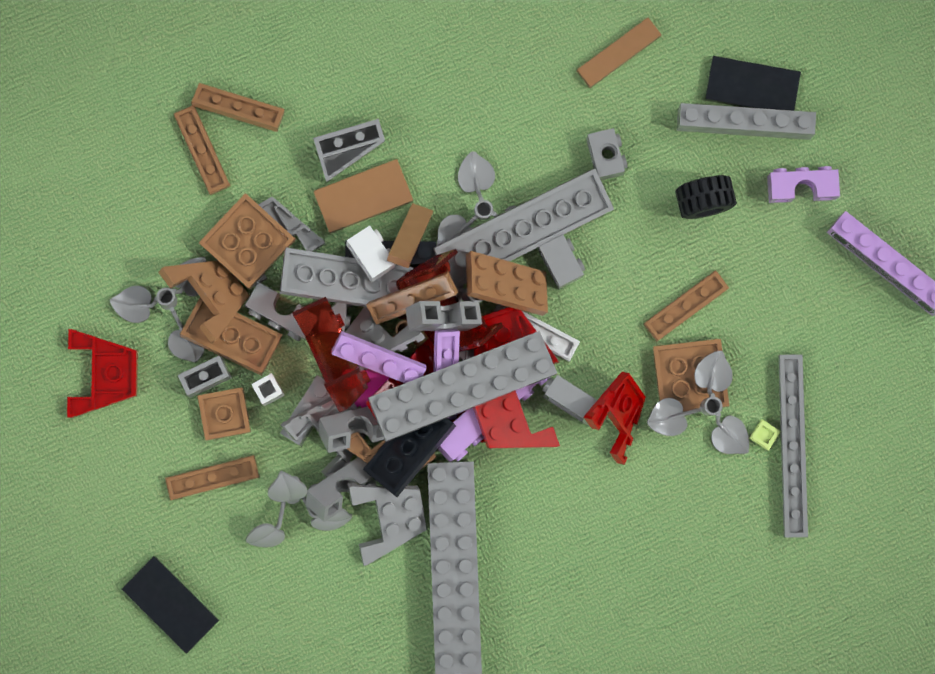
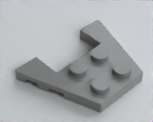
M270 197L259 204L263 210L292 236L297 235L306 251L314 252L325 245L321 237L302 223L275 198ZM264 274L253 285V287H255L258 284V282L261 283L267 279L266 275Z
M367 307L362 309L345 332L393 352L396 350L401 352L408 348L407 344L415 340L420 342L425 339L421 331H409L408 326L392 338L379 324H375ZM355 364L361 372L368 369L358 364Z
M341 391L288 419L281 426L293 440L297 441L311 426L319 432V418L358 408L346 393ZM358 432L364 439L366 434ZM347 449L335 451L337 456L321 472L325 477L330 473H335L343 468L347 462H350L353 453Z
M348 483L350 500L353 506L375 500L382 538L359 544L364 566L427 530L418 486L407 485L402 493L395 497L383 486Z

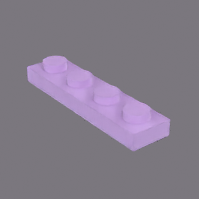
M435 330L434 372L459 363V330ZM457 414L448 417V419L456 420Z
M341 331L332 349V355L403 383L422 377L426 371V365L343 331Z

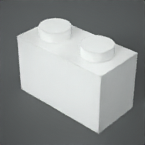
M368 226L348 239L346 245L372 283L395 268V264L387 261L391 249H386L381 243L383 238L377 229L373 231L371 226Z

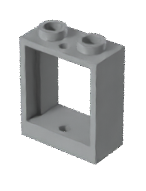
M559 375L555 379L550 377L542 390L545 392L543 398L589 427L584 416L597 400Z

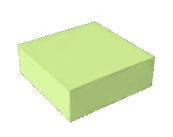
M761 419L749 439L769 451L781 431Z

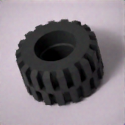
M716 175L696 179L679 186L675 190L681 217L686 219L716 215L732 209L737 204L730 176Z

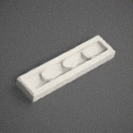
M497 304L494 312L508 307ZM522 311L536 331H540L543 340L551 351L570 362L580 341Z

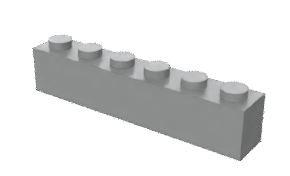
M681 103L678 108L677 131L810 140L815 135L816 112Z

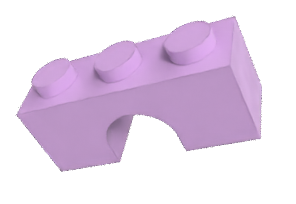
M830 166L819 167L815 171H809L808 167L796 168V171L787 172V169L779 168L774 169L767 176L769 203L792 202L795 199V186L798 184H805L811 188L813 201L836 200L840 197L838 169L832 170Z

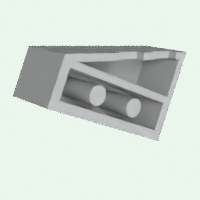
M379 119L313 138L326 182L385 142Z

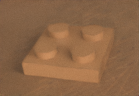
M243 387L198 395L205 441L251 433Z

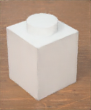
M272 373L252 384L264 406L285 396Z

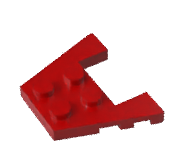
M508 307L481 317L482 324L474 328V356L537 331L522 310ZM545 343L553 364L559 363L554 353Z
M68 329V350H92L91 397H67V418H74L137 397V350L74 329Z
M621 372L584 416L589 426L596 430H600L606 416L610 418L620 432L610 454L617 463L625 465L627 457L624 456L627 445L631 446L633 441L631 436L633 424L638 425L646 398L630 373Z
M516 391L473 407L487 449L551 448L560 446L553 426L531 434Z

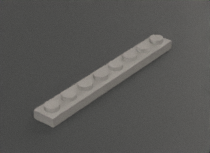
M779 355L784 537H808L803 355Z

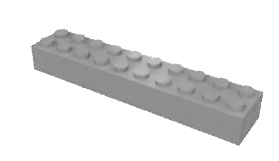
M474 462L428 463L435 674H482Z

